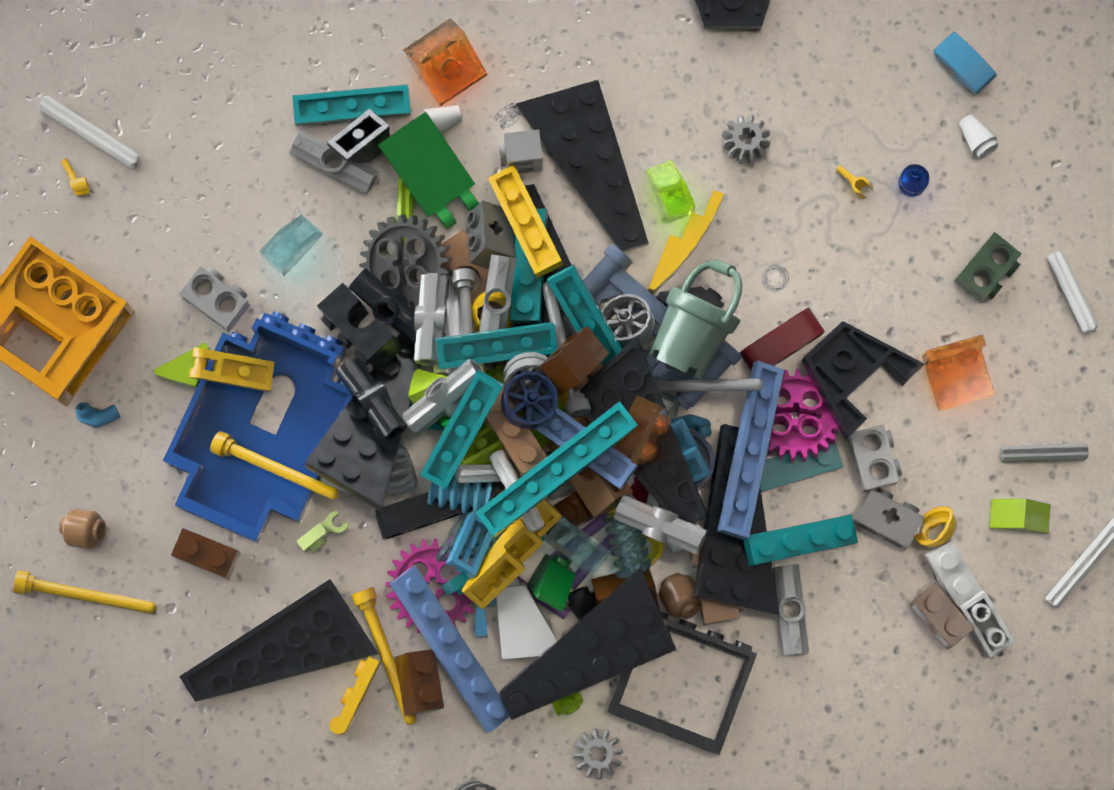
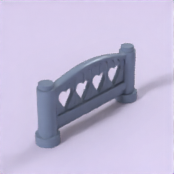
M611 243L603 252L605 256L583 281L598 307L601 301L624 294L638 295L646 300L655 318L656 328L653 336H657L667 307L626 272L633 262L625 253ZM635 308L633 315L642 311V309ZM648 316L644 318V324L646 323ZM612 327V328H611V330L613 331V333L615 332V330H616L618 327ZM623 333L620 337L622 338L628 336L625 333ZM724 340L702 380H718L731 364L735 366L742 358L741 354ZM642 346L655 381L699 380L694 375L691 376L686 373L681 377L675 376L673 369L666 368L664 362L648 355L650 350H646ZM676 392L677 396L674 400L684 409L688 410L690 407H694L706 392Z

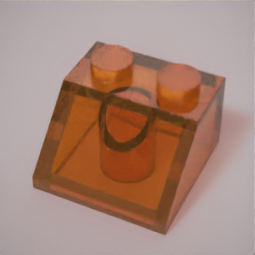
M451 18L403 49L413 69L439 106H442L488 75L465 32Z

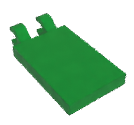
M423 112L377 144L426 217L435 213L445 229H449L457 223L445 207L446 204L459 197L469 212L479 204L469 188L475 185V182L427 112Z

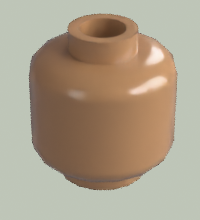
M77 508L70 510L66 517L61 519L59 531L67 545L92 549L103 541L106 534V523L98 512Z
M675 573L665 578L661 583L659 598L668 613L673 617L687 619L699 611L700 599L693 598L695 581L689 575Z

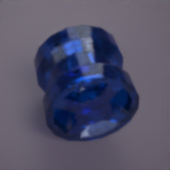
M908 165L898 178L899 190L908 197L921 195L929 184V173L921 165Z

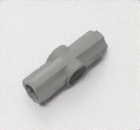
M303 131L297 135L289 152L290 155L323 171L328 177L336 178L366 195L373 187L379 174L377 170L363 163H347L327 144ZM332 157H338L342 160L341 165L335 169L326 166L327 161Z
M491 254L479 332L506 329L517 258ZM494 292H501L506 298L505 305L500 309H494L489 305V297Z
M438 273L421 275L419 306L415 308L414 328L417 333L414 361L424 366L438 365L435 338L443 337V333H446L447 307H445L448 283L447 277Z
M469 359L447 378L440 377L434 380L426 389L425 395L402 413L408 427L414 433L420 435L442 416H452L476 372L479 370L484 373L481 366L476 361Z
M623 495L615 511L614 519L637 528L643 531L642 534L666 544L669 542L694 554H698L707 534V530L678 518L679 515L655 505L652 507L627 495Z
M799 564L773 567L780 614L778 618L783 656L808 654L809 646L805 620L806 607L803 602ZM793 602L798 606L799 613L797 617L789 618L784 614L783 607L785 603Z

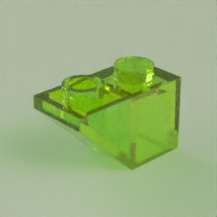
M672 159L645 170L667 224L695 212L696 205L685 179Z

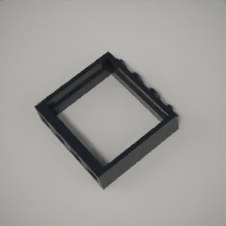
M660 611L669 632L744 660L715 739H710L620 704L633 669L621 673L607 713L710 753L720 755L757 653L752 652V646L736 640L735 644L723 641L725 636L712 630H708L707 634L695 630L697 625L689 621L680 619L679 623L668 620L669 614Z

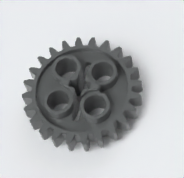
M406 214L398 215V219L395 217L387 218V224L385 222L377 223L379 231H369L373 240L363 241L364 245L368 247V251L360 252V255L366 258V262L359 264V267L367 268L390 290L402 292L407 298L408 305L413 309L414 304L419 306L421 282L417 279L418 269H421L424 274L438 273L444 275L452 273L450 268L445 267V263L452 261L453 258L445 256L444 252L448 251L451 247L441 245L445 235L435 236L437 226H431L427 229V219H422L418 223L417 215H412L407 219ZM416 240L422 243L423 249L421 254L415 251L414 243ZM389 241L395 246L393 256L387 251ZM403 259L409 260V265H403ZM391 271H394L397 275L396 285L390 281L389 275Z

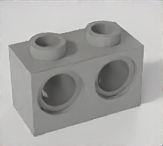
M539 130L504 133V142L499 143L501 167L507 166L508 168L514 165L518 174L542 171L543 158Z
M200 266L179 294L182 299L229 333L250 306L249 302L245 299L247 294L236 285L230 288L222 282L224 277L215 269L210 267L207 271ZM204 282L211 283L213 287L209 294H198L200 284ZM232 299L236 301L233 311L228 313L221 311V305L225 300Z
M884 424L855 431L847 439L861 493L868 492L871 489L876 490L895 485L899 482L898 476H902L898 459L893 460L890 449L894 447L893 437L890 430L885 431ZM866 437H874L878 440L879 448L877 451H870L865 447L864 440ZM874 465H881L886 469L887 476L885 479L879 480L873 476L872 467Z

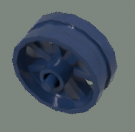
M527 371L516 375L505 386L501 394L500 406L505 418L512 425L520 429L531 430L541 427L554 414L558 404V394L554 384L546 376L538 372ZM524 380L536 382L532 390L528 391ZM517 382L523 395L510 392L509 390ZM540 385L547 391L548 395L539 396L537 390ZM508 398L519 401V405L511 410ZM550 400L549 411H545L537 402ZM532 408L543 418L538 421H532ZM520 410L526 411V421L516 416L515 413Z

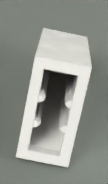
M519 578L514 579L496 597L502 660L541 656L547 648L558 641L526 583H519Z

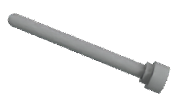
M457 269L452 272V284L456 291L459 292L462 335L473 333L471 291H473V287L476 285V273L472 269Z
M548 282L542 285V291L550 322L555 323L557 346L559 347L567 338L557 298ZM573 388L568 390L569 397H567V403L565 404L567 414L572 418L588 415L591 412L589 399L585 398L580 389L576 392Z
M761 379L655 381L660 393L759 391L763 388V381Z

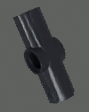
M365 268L349 285V289L372 309L375 319L378 318L385 325L390 324L415 346L417 333L414 328L415 311L408 305L407 298L398 290H390ZM387 303L392 306L394 311L388 308Z
M350 358L344 361L337 368L336 374L352 395V402L361 417L369 419L384 441L391 442L400 437L406 430L407 425L391 404V398L385 386L380 381H374L359 358Z

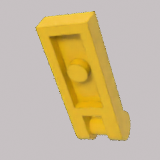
M193 348L192 357L195 360L194 367L190 368L189 378L266 392L271 391L275 362L208 349ZM206 360L214 361L213 371L205 370Z
M370 656L367 661H360L354 673V676L358 679L353 689L348 687L342 697L341 703L345 706L340 716L334 717L330 721V730L334 734L343 735L349 730L381 664L380 661Z

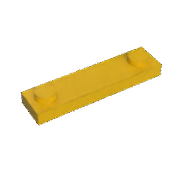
M512 165L488 177L536 277L539 278L563 266L564 264L515 166Z

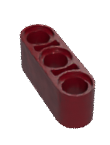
M808 307L744 348L740 354L750 371H752L753 363L756 361L776 366L826 331Z

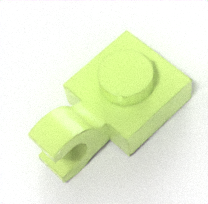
M337 510L331 512L321 524L316 525L296 541L305 553L309 550L314 553L327 543L324 538L329 533L341 534L348 529L347 523H344L341 527L333 526V519L339 515Z

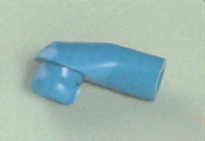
M86 402L79 403L75 408L76 418L81 423L93 428H100L121 417L115 404L101 411L89 406Z
M688 414L671 419V422L682 417L688 429H696V432L705 438L712 434L710 429L711 423L706 418Z

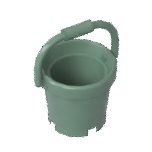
M718 259L706 261L699 264L690 273L682 289L670 288L666 299L668 307L648 355L702 380L708 366L727 335L734 333L740 323V319L733 314L742 295L743 283L735 266ZM711 268L718 273L733 277L735 293L727 311L688 293L692 283L702 271Z

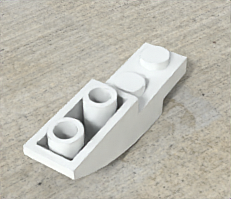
M949 540L925 554L926 559L938 577L936 579L947 597L974 627L971 633L986 654L991 658L1015 642L986 592L980 588L953 541Z

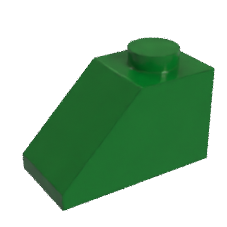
M546 553L530 578L528 585L536 598L562 612L576 574L569 567L571 565L570 561L558 554L553 558Z

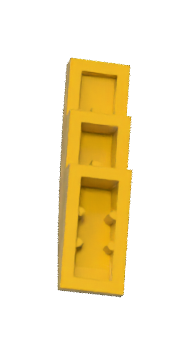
M713 190L703 216L691 213L682 238L670 234L648 288L651 294L654 295L669 281L695 251L719 209L724 197L723 193Z
M546 499L535 506L544 521V526L538 531L530 532L522 517L509 526L483 558L476 576L468 579L462 588V592L482 610L526 569L523 562L544 543L541 537L562 518L560 512Z

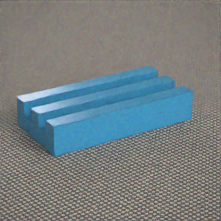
M473 511L467 515L446 562L450 567L453 565L457 567L456 571L467 573L466 577L469 579L476 576L493 537ZM474 522H475V523H476V524H475V527H474V529H473V531H472V534H471V536H470V538H469V540H468V543H467V545H466V547H465V550H464V552H463V554H462V556H461V559H458L459 556H460V553H461V551H462V549H463V547H464V544H465V542H466V540H467V537H468V535H469V533H470V531H471V528H472V526H473V524H474ZM483 527L486 530L469 566L467 564L468 559Z

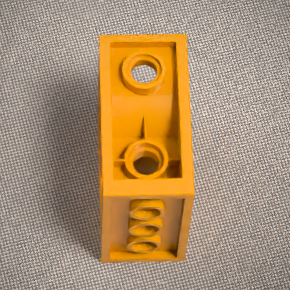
M30 236L0 277V362L68 407L135 311L125 300ZM44 276H48L44 282L40 283ZM68 292H72L68 299L63 300ZM96 308L93 315L87 316L91 309ZM23 319H26L61 343L41 372L4 347Z

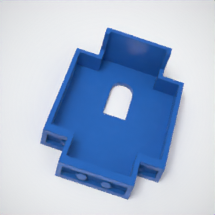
M273 311L272 315L264 312L261 320L256 318L252 326L254 335L250 344L246 343L248 338L232 331L228 335L222 332L214 351L273 361L275 363L272 379L282 375L293 381L295 384V394L276 435L250 424L264 391L200 380L163 459L166 464L189 474L175 503L176 507L258 544L273 512L300 523L314 491L235 456L220 457L211 453L210 446L214 436L219 431L227 433L233 437L237 445L320 481L321 476L307 469L305 461L352 399V395L340 379H338L337 383L334 382L336 370L340 367L346 355V349L341 346L340 340L330 335H326L325 339L315 335V329L302 323L299 324V327L288 323V317ZM209 360L205 370L213 371L214 361Z

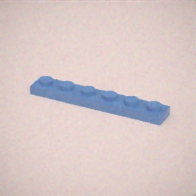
M761 361L753 363L750 379H761L763 381V388L759 391H747L717 530L718 532L743 540L749 538L784 373V369Z
M417 567L409 568L389 583L485 732L493 731L510 717L502 698Z

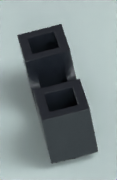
M341 283L317 305V308L323 314L320 318L322 323L331 332L336 329L340 333L336 337L347 349L352 346L356 349L354 356L359 358L364 367L370 364L378 372L404 349L394 334L378 318L368 326L358 328L359 323L369 312L344 283Z

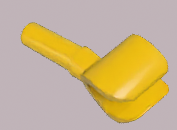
M68 159L61 160V164L69 176L70 186L74 194L80 196L90 193L86 177L77 178Z
M841 165L836 168V171L852 184V189L859 198L866 199L860 191L863 187L868 186L873 191L872 185L865 177L857 178Z

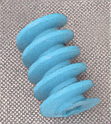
M454 475L446 490L431 482L427 504L432 505L435 499L438 498L440 508H443L447 501H449L452 511H455L458 505L461 504L462 513L466 514L471 506L475 513L490 501L493 488L492 482H487L483 488L481 483H473V485H470V483H459Z

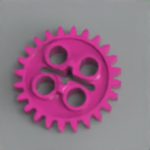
M784 369L779 397L786 398L788 403L785 405L777 404L773 425L782 424L787 430L785 432H776L772 428L768 455H771L776 450L779 452V460H782L785 454H787L791 463L794 462L796 455H800L801 460L806 462L808 453L815 459L818 457V448L826 453L829 447L827 442L834 444L836 441L834 434H840V430L808 372L805 377H802L800 370L796 369L795 375L790 376L788 370ZM813 399L818 405L809 407L803 401ZM792 412L797 413L798 419L793 418ZM805 426L813 427L816 433L812 435L806 434L802 428Z
M434 538L432 546L428 547L425 539H422V548L417 549L411 543L412 553L408 554L401 550L402 562L394 559L392 561L397 570L387 571V574L395 580L406 570L420 563L424 564L428 569L427 575L424 577L427 584L431 583V579H436L438 585H443L448 580H444L440 572L447 565L446 562L451 553L449 541L447 540L443 547H439L437 538ZM392 581L386 582L385 586L388 588H392L389 584ZM437 589L434 595L439 601L446 593L444 589ZM393 590V592L386 595L387 599H395L396 601L390 606V609H400L401 612L398 614L397 619L399 621L407 617L406 627L409 628L414 624V621ZM455 591L449 595L455 598L456 605L453 609L445 610V612L456 627L455 621L457 619L466 623L463 615L464 612L474 614V610L469 606L470 603L474 602L464 593L458 595Z

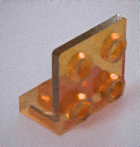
M983 334L926 350L922 355L938 410H946L991 397L995 394L982 349L986 346Z
M637 395L629 414L639 427L617 443L614 448L630 458L631 462L636 465H645L647 461L652 462L659 448L655 443L660 433L664 435L671 424L672 419L668 417L671 411Z

